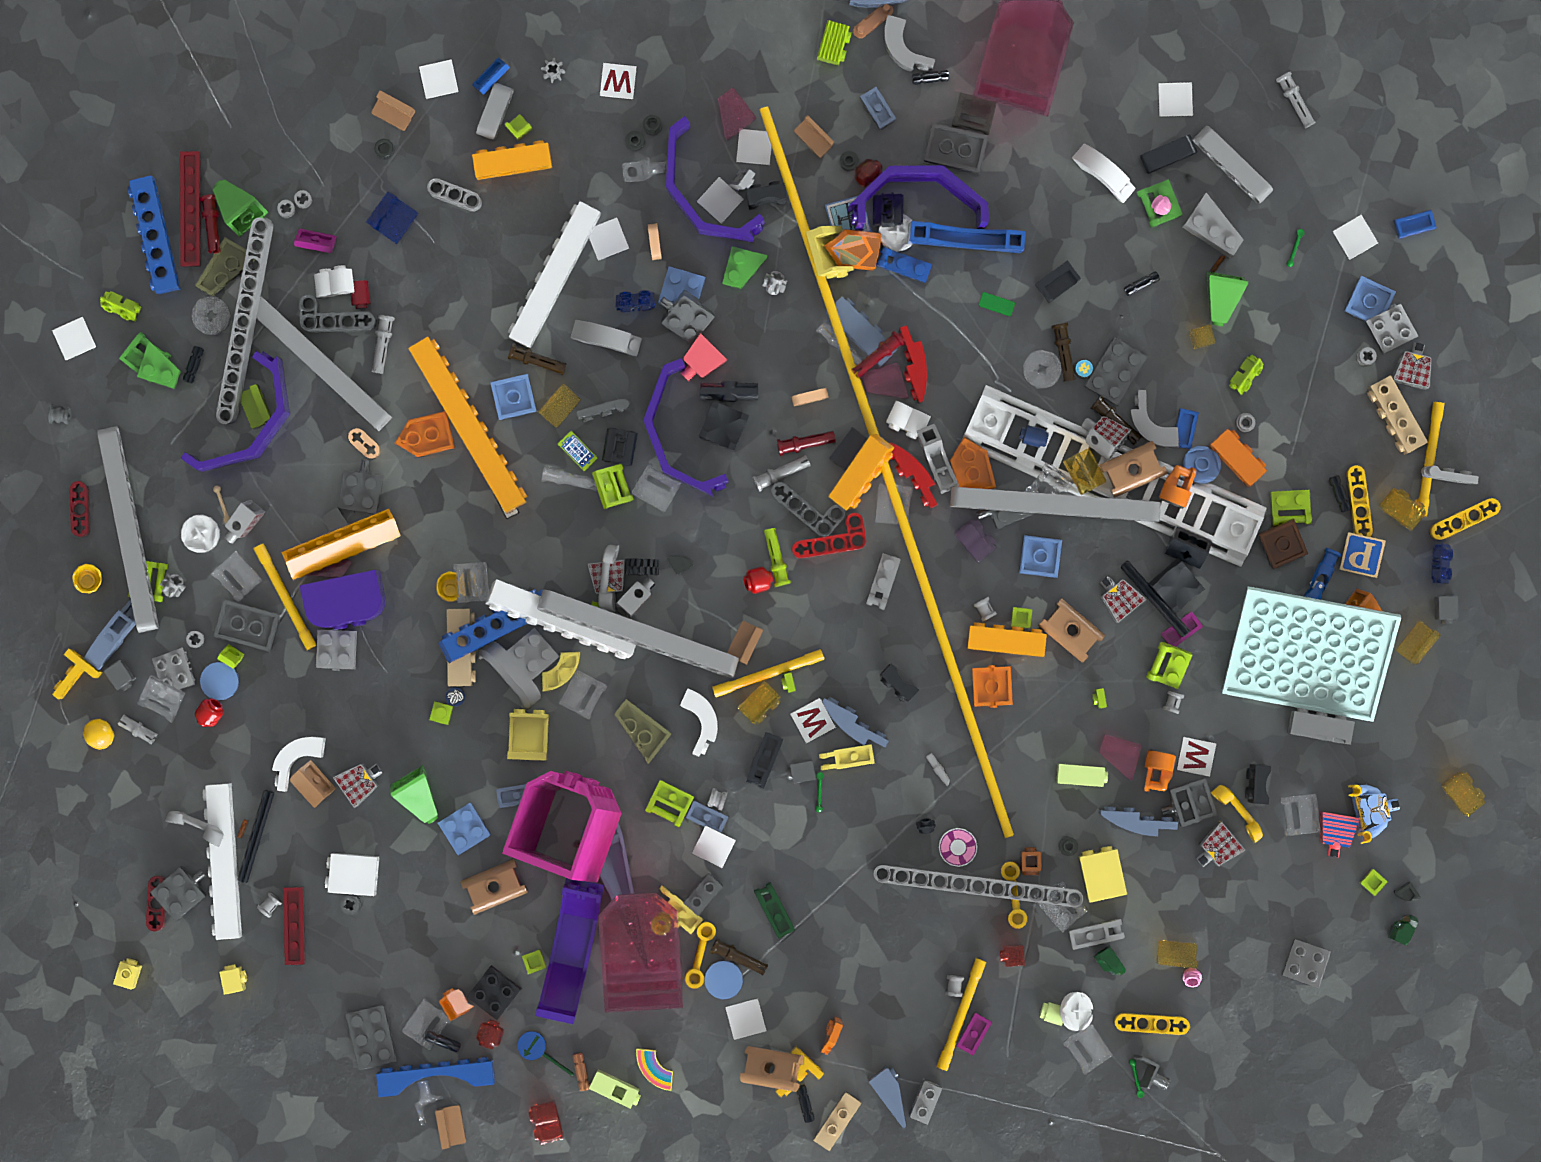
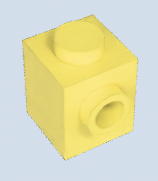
M129 958L126 961H121L113 984L131 990L134 989L142 966L137 964L138 961Z
M236 964L224 966L225 970L219 972L224 995L244 991L246 989L245 982H247L245 970L242 971V967H236Z

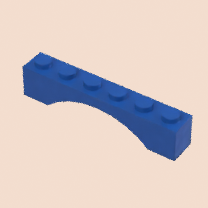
M911 221L908 227L907 243L1022 253L1025 247L1026 231L970 229Z
M478 1057L477 1061L469 1062V1059L457 1060L458 1063L450 1064V1061H441L436 1066H431V1063L419 1064L418 1068L405 1065L400 1066V1070H392V1067L381 1068V1072L376 1074L378 1097L399 1095L413 1082L435 1075L457 1077L467 1081L474 1087L494 1085L496 1081L493 1059L488 1060V1057Z

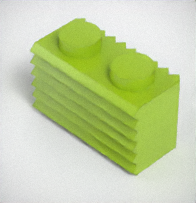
M827 20L817 60L838 66L840 61L844 62L847 52L844 50L845 43L850 42L852 32H849L850 26Z

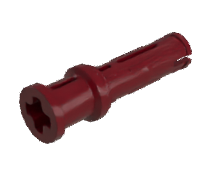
M208 194L200 197L203 205L202 217L206 223L208 252L212 254L213 251V254L221 252L217 225L219 211L216 208L217 200L215 195Z
M895 331L891 332L889 338L884 342H879L878 348L852 368L851 371L853 374L856 373L855 376L858 379L861 378L863 374L885 356H891L892 351L898 346H903L904 341Z
M834 431L800 438L793 436L791 439L786 440L777 439L780 456L790 452L799 453L801 449L836 443Z

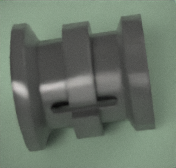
M51 404L48 412V422L56 421V423L64 422L69 424L71 418L70 407L64 409L62 406H58L55 408Z
M348 895L341 900L340 907L345 914L351 915L358 911L361 902L357 896ZM349 901L355 902V905H353L354 909H352V907H347Z

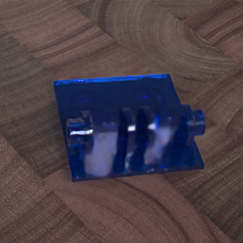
M387 192L366 223L397 244L419 213L392 193Z
M648 290L639 291L636 294L621 292L619 295H616L615 307L617 311L621 310V312H630V307L634 311V306H638V311H640V306H642V311L651 310V308H655L654 292L650 293Z
M1441 543V545L1435 544L1433 558H1440V560H1432V562H1440V566L1432 565L1433 568H1439V570L1432 569L1431 579H1433V583L1449 584V580L1452 578V568L1449 567L1450 561L1453 560V549H1451L1450 545Z

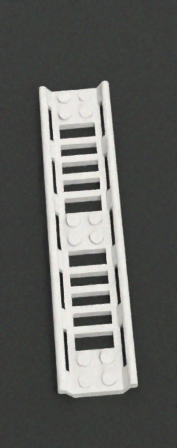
M988 385L985 386L963 437L987 450L990 458L1077 496L1099 497L1086 491L1090 489L1112 499L1130 500L1126 498L1128 492L1116 498L1113 497L1110 491L1114 489L1106 472L1102 473L1099 466L1122 454L1116 452L1109 460L1101 456L1090 482L1077 477L1076 475L1088 447H1092L1086 443V438L1053 423L1085 437L1088 436V431L1077 424ZM1000 400H1003V401H1005V402H1007V403H1010V404H1012V405H1014V406H1017V407H1019V408H1021V409H1023V410H1026V411H1028V412H1030V413H1033V414H1035V416H1033V415H1031V414H1029V413H1027V412H1024V411H1022V410H1020V409H1017V408H1015V407H1013V406H1011V405H1008V404H1006V403H1004V402H1001ZM1015 415L1029 420L1028 425L1035 427L1038 424L1047 428L1046 432H1049L1046 446L1038 448L1035 457L1023 453L1026 444L1022 443V439L1017 450L1003 444ZM1054 431L1063 435L1064 439L1053 464L1050 465L1041 461ZM1072 439L1082 445L1071 471L1068 473L1059 469V466ZM983 442L1003 452L1017 457V459L1014 460L1003 454L993 451L987 447L982 446L981 443ZM1125 445L1118 449L1122 453L1133 450ZM1158 460L1160 467L1165 466L1167 473L1173 471V466ZM1131 464L1128 468L1129 473L1135 475L1138 471L1137 465ZM1034 466H1038L1070 481L1069 483L1035 469ZM1168 474L1160 478L1166 480ZM1158 479L1149 482L1141 501L1150 500ZM1179 479L1176 486L1182 487L1184 481ZM1193 482L1189 490L1192 493L1186 508L1179 509L1175 519L1164 515L1169 503L1162 501L1160 504L1159 520L1175 526L1174 529L1158 522L1137 521L1171 537L1177 526L1227 549V552L1211 546L1210 554L1241 567L1248 556L1267 508L1212 483L1198 484ZM1211 492H1213V493H1215V494H1218V495H1220V496H1222V497H1225V498H1227V499H1229V500H1231V501H1234V502H1236V503H1238V504H1241V505L1245 506L1246 508L1241 507V506H1239V505H1237V504H1235V503H1232V502H1230V501H1228V500H1225V499H1223V498H1221V497H1219V496H1216V495L1212 494ZM1194 493L1205 497L1192 527L1183 523L1182 520ZM1212 501L1226 507L1213 536L1200 530Z

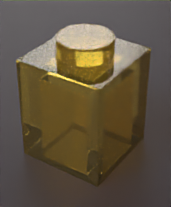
M1211 324L1189 331L1194 350L1216 343Z

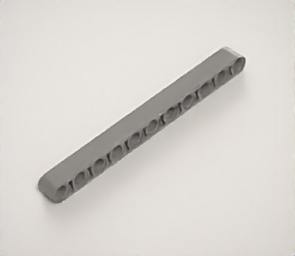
M256 218L251 224L216 412V418L222 424L235 422L239 414L273 232V223L268 218ZM261 221H263L266 225L264 231H261L259 229V224ZM258 240L262 243L260 250H257L255 247ZM254 259H256L259 263L257 269H254L252 267V261ZM250 278H253L255 281L253 288H250L248 285ZM247 297H249L252 301L250 307H247L245 305V299ZM243 316H246L248 319L246 326L241 322ZM240 335L245 339L243 345H240L238 342ZM236 354H239L241 357L239 364L234 360ZM233 372L237 375V381L235 383L231 380V374ZM229 391L234 394L233 401H230L227 397ZM226 410L230 412L229 420H226L224 417Z
M241 277L227 289L235 299H238ZM260 296L257 319L373 427L380 431L392 417L270 303ZM247 297L245 299V305L247 307H250L252 301L249 297Z
M118 426L100 429L97 431L136 627L139 633L159 628L120 431Z
M951 487L950 507L1159 522L1160 502Z
M550 590L542 591L537 609L541 612L730 678L734 677L739 658Z
M879 865L874 870V878L881 883L1068 907H1078L1083 902L1082 893L1077 889L891 865ZM878 869H886L888 876L885 879L879 878L877 876ZM898 871L906 872L907 879L905 881L897 880L896 873ZM918 873H923L926 876V881L923 884H919L915 880V876ZM941 875L945 878L943 886L935 884L934 879L936 876ZM956 878L964 880L963 888L958 889L954 887L953 882ZM977 880L982 881L984 884L981 891L973 889L972 885ZM1000 883L1003 886L1002 892L994 893L992 885ZM1015 885L1022 888V893L1019 896H1014L1011 893V888ZM1033 888L1041 890L1039 898L1031 897L1030 892ZM1053 890L1060 892V898L1057 901H1053L1049 897ZM1071 893L1079 894L1080 899L1077 903L1069 901Z

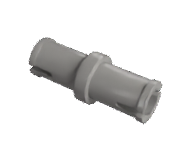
M123 715L120 719L122 722H119L118 725L130 731L133 736H138L149 742V744H153L156 740L154 737H157L158 734L144 727L143 723H137L126 715Z

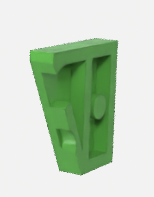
M732 246L723 284L741 289L763 262L767 260L768 255Z
M148 342L137 377L175 389L181 371L153 343Z

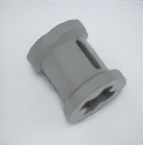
M1366 347L1357 353L1356 360L1361 366H1368L1375 362L1377 355L1374 349ZM1368 353V360L1365 361L1363 359L1365 356L1364 354Z
M989 597L973 604L974 607H977L982 617V622L997 614L989 603Z
M1168 691V699L1162 709L1179 714L1180 711L1178 709L1181 699H1184V695Z
M269 892L268 897L261 905L257 906V909L270 918L273 910L278 905H281L282 902L278 897Z
M947 975L949 981L948 991L945 992V995L962 997L961 985L964 977Z

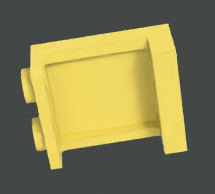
M820 226L806 232L818 276H826L827 279L836 276L837 278L848 276V272L854 270L853 266H837L832 256L824 247L826 243L835 239L843 231L842 226Z
M514 709V713H509V751L507 759L547 760L549 714H544L545 710H533V713H525V709Z
M1106 846L1102 847L1100 852L1094 853L1093 850L1083 851L1082 855L1078 856L1089 903L1127 895L1118 849Z

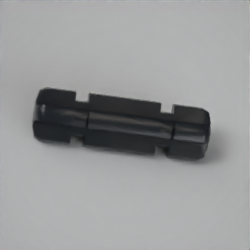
M943 70L939 73L934 71L925 72L921 75L920 73L912 74V83L914 85L921 84V82L926 84L939 82V80L941 82L949 80L948 70Z
M1155 271L1149 274V276L1133 282L1132 285L1125 286L1124 291L1127 296L1135 294V291L1138 292L1150 286L1151 283L1158 282L1160 276Z
M193 347V355H190L186 367L187 372L184 373L183 381L193 383L194 373H197L201 361L200 356L204 352L203 348Z
M1340 476L1330 477L1329 482L1334 487L1332 489L1337 502L1340 503L1341 512L1351 510L1352 507L1350 502H1347L1348 497L1345 489L1340 483Z
M429 1030L424 1036L426 1041L454 1052H458L461 1043Z
M799 1085L796 1092L799 1095L798 1099L802 1113H804L805 1123H810L815 1118L813 1112H811L812 1107L809 1096L806 1094L807 1088L806 1085Z

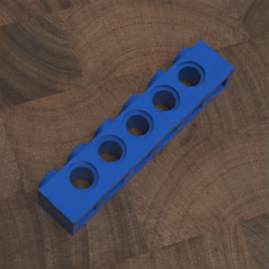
M152 175L130 180L128 193L130 198H133L135 204L132 205L134 216H137L139 221L136 227L138 234L142 235L143 239L141 248L142 252L146 253L147 256L145 266L147 272L151 273L152 279H149L151 290H155L157 294L180 290L156 180ZM144 194H148V201L146 203H141V196ZM149 212L153 213L152 220L146 222L145 215ZM152 231H157V238L150 240L149 234ZM160 249L162 251L161 257L154 259L153 253ZM165 268V276L158 277V270Z
M534 589L530 592L541 596L543 589L539 591ZM493 610L492 615L486 617L484 614L475 619V624L470 626L467 623L458 628L459 632L453 634L451 631L443 635V640L438 644L450 664L528 624L525 622L526 619L519 617L512 621L507 616L508 612ZM491 620L499 623V629L492 628ZM474 629L482 631L481 638L474 635ZM458 637H462L465 640V646L458 645Z

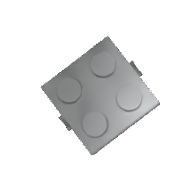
M318 630L316 668H330L332 671L355 669L357 631Z

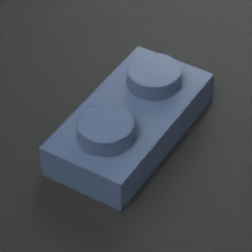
M877 87L860 96L861 101L880 130L896 120Z
M526 784L496 789L499 808L519 805Z
M693 801L686 816L687 819L720 833L729 817L697 801Z

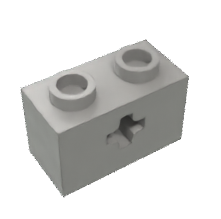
M923 1079L909 1117L928 1125L942 1087Z

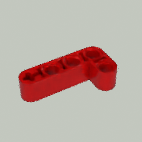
M851 513L847 517V533L797 541L792 547L793 555L802 559L862 549L866 544L862 516L858 513ZM851 517H858L860 520L859 526L852 527L849 524V519ZM856 535L861 536L863 539V543L860 546H855L852 543V538ZM837 538L842 539L844 542V546L841 549H836L833 546V541ZM818 541L825 544V549L822 552H817L814 549V544ZM811 542L813 554H809V550L803 551V555L795 551L799 544H802V547H808L807 543Z

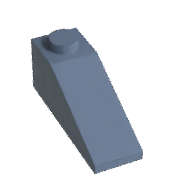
M885 1066L870 1077L868 1082L902 1128H905V1116L899 1083L897 1081L899 1076L893 1068L889 1069Z

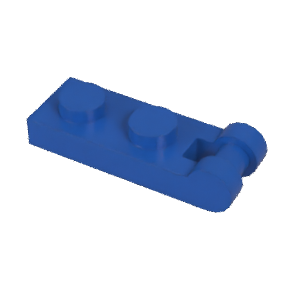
M881 247L880 259H877L876 266L926 283L932 264L898 253L889 248ZM888 256L894 258L892 264L887 263Z

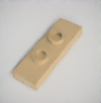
M845 1091L813 1141L830 1151L861 1105V1102Z

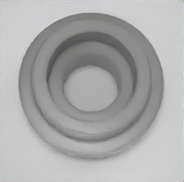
M1243 413L1237 417L1236 426L1242 432H1249L1255 427V418L1249 413ZM1243 419L1248 420V426L1242 424Z

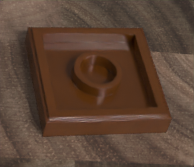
M1294 519L1258 534L1272 569L1308 555Z

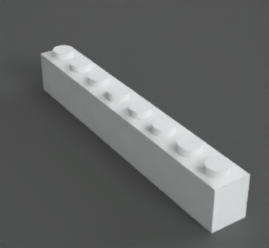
M581 201L578 205L575 204L570 212V215H572L570 221L564 223L561 229L563 232L561 238L555 240L552 246L554 249L552 255H548L543 265L546 267L542 273L539 272L534 282L537 284L535 288L529 290L526 296L528 301L525 307H520L517 313L519 318L516 324L512 323L508 330L510 339L531 349L601 216L600 211Z
M497 579L493 582L485 603L490 606V609L498 612L503 610L508 612L507 615L513 618H524L528 624L544 626L543 629L550 632L558 631L565 638L579 639L581 644L590 646V644L595 645L598 650L606 653L608 651L613 652L616 657L626 659L633 655L636 647L635 644L541 612L537 609L541 596Z
M232 783L206 785L205 789H203V800L207 804V808L204 809V818L208 820V824L218 827L224 834L219 847L211 843L207 847V858H210L211 866H208V876L212 878V885L209 886L210 897H213L211 916H214L215 924H212L213 936L216 935V940L242 937L237 880L238 870Z

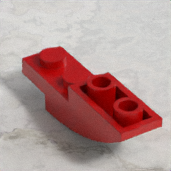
M906 325L899 329L900 333L898 335L904 341L907 350L904 351L907 362L911 361L912 364L906 366V371L903 373L906 382H910L913 389L910 392L913 400H917L918 404L923 402L927 384L926 358L922 342L913 343Z
M889 443L894 447L891 452L893 455L890 459H895L897 463L895 469L899 476H904L905 479L910 476L913 477L911 482L916 490L919 489L923 496L920 499L925 507L929 506L931 509L938 504L929 489L935 485V482L927 470L909 452L893 443Z

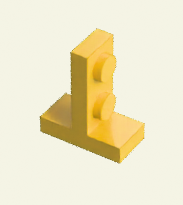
M68 649L64 655L76 665H71L65 673L67 676L63 681L60 680L54 686L55 692L52 695L57 699H63L84 671L93 678H99L102 671H98L75 650Z
M795 1046L791 1050L792 1054L804 1057V1065L799 1066L797 1076L799 1082L808 1074L806 1072L807 1069L818 1079L824 1075V1071L801 1049ZM775 1089V1092L780 1097H782L784 1094L787 1096L791 1092L788 1090Z

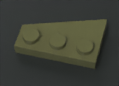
M224 237L220 244L221 252L213 255L195 285L198 289L212 297L243 271L246 249Z
M627 699L615 712V716L649 764L672 733Z

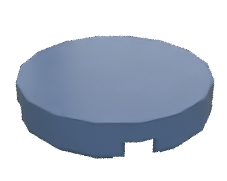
M1206 446L1191 448L1184 456L1182 462L1183 467L1187 469L1193 467L1196 469L1193 482L1198 484H1207L1213 481L1221 469V460L1218 454Z
M223 662L212 663L201 674V688L209 698L216 700L228 699L238 689V673L235 668L232 669Z
M718 961L712 964L706 971L705 986L714 997L730 999L740 991L743 977L739 967L733 962Z

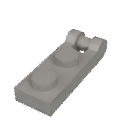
M740 169L737 177L731 181L729 186L737 192L740 189L749 188L755 180L753 178L755 173L750 169Z
M1425 466L1421 470V474L1425 478L1464 484H1478L1479 476H1473L1470 471L1454 473L1455 469L1443 468V471H1441L1438 466Z
M882 553L866 602L867 605L872 606L873 604L879 606V609H885L901 559ZM876 592L883 594L882 599L875 597Z
M1121 919L1068 930L1072 949H1080L1125 938V934L1120 926L1122 925ZM1113 927L1114 934L1109 935L1108 928Z

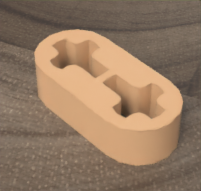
M657 223L648 224L652 260L662 259Z
M827 388L794 395L791 398L793 406H799L827 399L829 396Z
M355 428L349 432L348 439L350 443L369 459L379 456V445L363 430ZM361 432L360 437L362 440H364V442L361 443L358 440L354 442L353 434H359ZM366 444H368L370 447H373L375 445L374 450L376 453L374 455L372 453H370L369 455L367 454L368 449L365 447Z

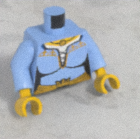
M1367 784L1348 785V787L1353 789V793L1349 794V796L1352 797L1356 818H1360L1358 823L1359 831H1364L1357 835H1363L1364 837L1361 844L1368 843L1387 827L1388 821L1391 820L1390 812L1400 809L1398 799L1387 800L1385 793H1381L1378 788Z

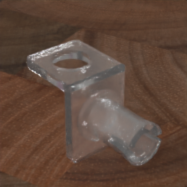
M649 157L640 162L623 163L624 182L645 181L652 174L667 173V164L665 161L650 163ZM629 167L636 168V177L628 175L627 170Z
M428 1079L416 1083L421 1100L414 1104L421 1125H427L421 1106L443 1099L441 1095H432Z

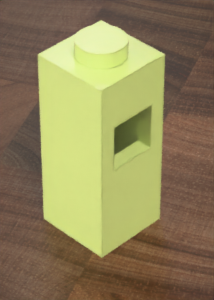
M1057 764L1056 783L1104 787V783H1107L1108 772L1105 771L1104 767Z
M599 1069L589 1087L590 1090L630 1109L632 1105H637L641 1097L638 1094L639 1088Z

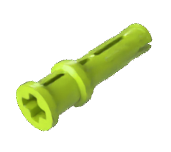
M776 528L764 530L772 563L770 570L773 572L775 579L774 587L790 584L791 580H788L787 564L783 563Z

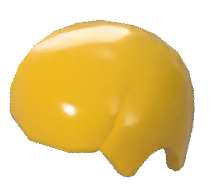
M92 564L78 566L72 578L74 587L81 593L90 594L97 591L102 582L100 570Z
M448 571L441 574L438 578L436 591L444 601L454 602L464 594L465 583L458 573Z
M99 718L93 719L85 725L83 737L89 746L100 750L112 744L114 732L107 721Z

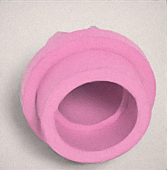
M1159 195L1154 199L1151 207L1155 213L1164 215L1171 210L1172 204L1168 197Z
M1192 967L1186 969L1182 976L1185 985L1188 987H1197L1202 980L1200 971Z

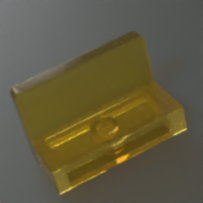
M563 383L538 413L557 428L579 404L581 399Z
M1089 448L1063 461L1080 495L1106 483V479Z
M1419 621L1396 651L1413 665H1418L1441 634L1436 630H1431Z
M1159 941L1157 964L1198 968V960H1196L1197 944Z

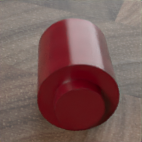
M353 281L354 292L350 293L351 305L356 306V309H366L367 305L371 304L368 281Z

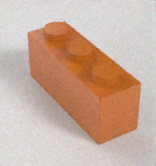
M1226 429L1209 447L1218 454L1222 461L1247 487H1250L1267 472L1264 468L1266 464L1260 458L1256 459L1251 454L1253 450L1247 444L1243 445L1238 440L1240 437L1234 430Z

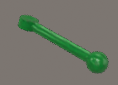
M1299 229L1296 232L1297 239L1290 259L1286 262L1288 267L1294 265L1293 259L1301 237L1305 233L1303 229Z
M819 772L816 775L818 779L816 812H822L823 810L821 806V793L824 774Z
M1130 1059L1129 1065L1132 1066L1138 1090L1136 1095L1139 1098H1143L1144 1092L1139 1086L1140 1082L1135 1066L1136 1060Z

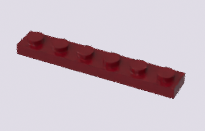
M180 151L181 267H201V178L199 151Z

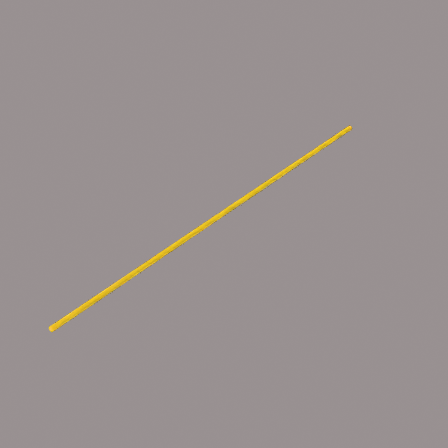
M763 107L759 111L783 182L785 183V188L869 436L873 434L879 435L861 380L855 376L856 373L853 374L851 371L856 365L826 276H818L806 234L810 229L769 107ZM884 462L881 466V472L1004 837H1011L1014 833L889 463Z

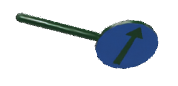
M529 1031L519 1038L518 1051L523 1058L535 1060L543 1055L569 1075H574L572 1071L545 1053L546 1042L540 1033Z

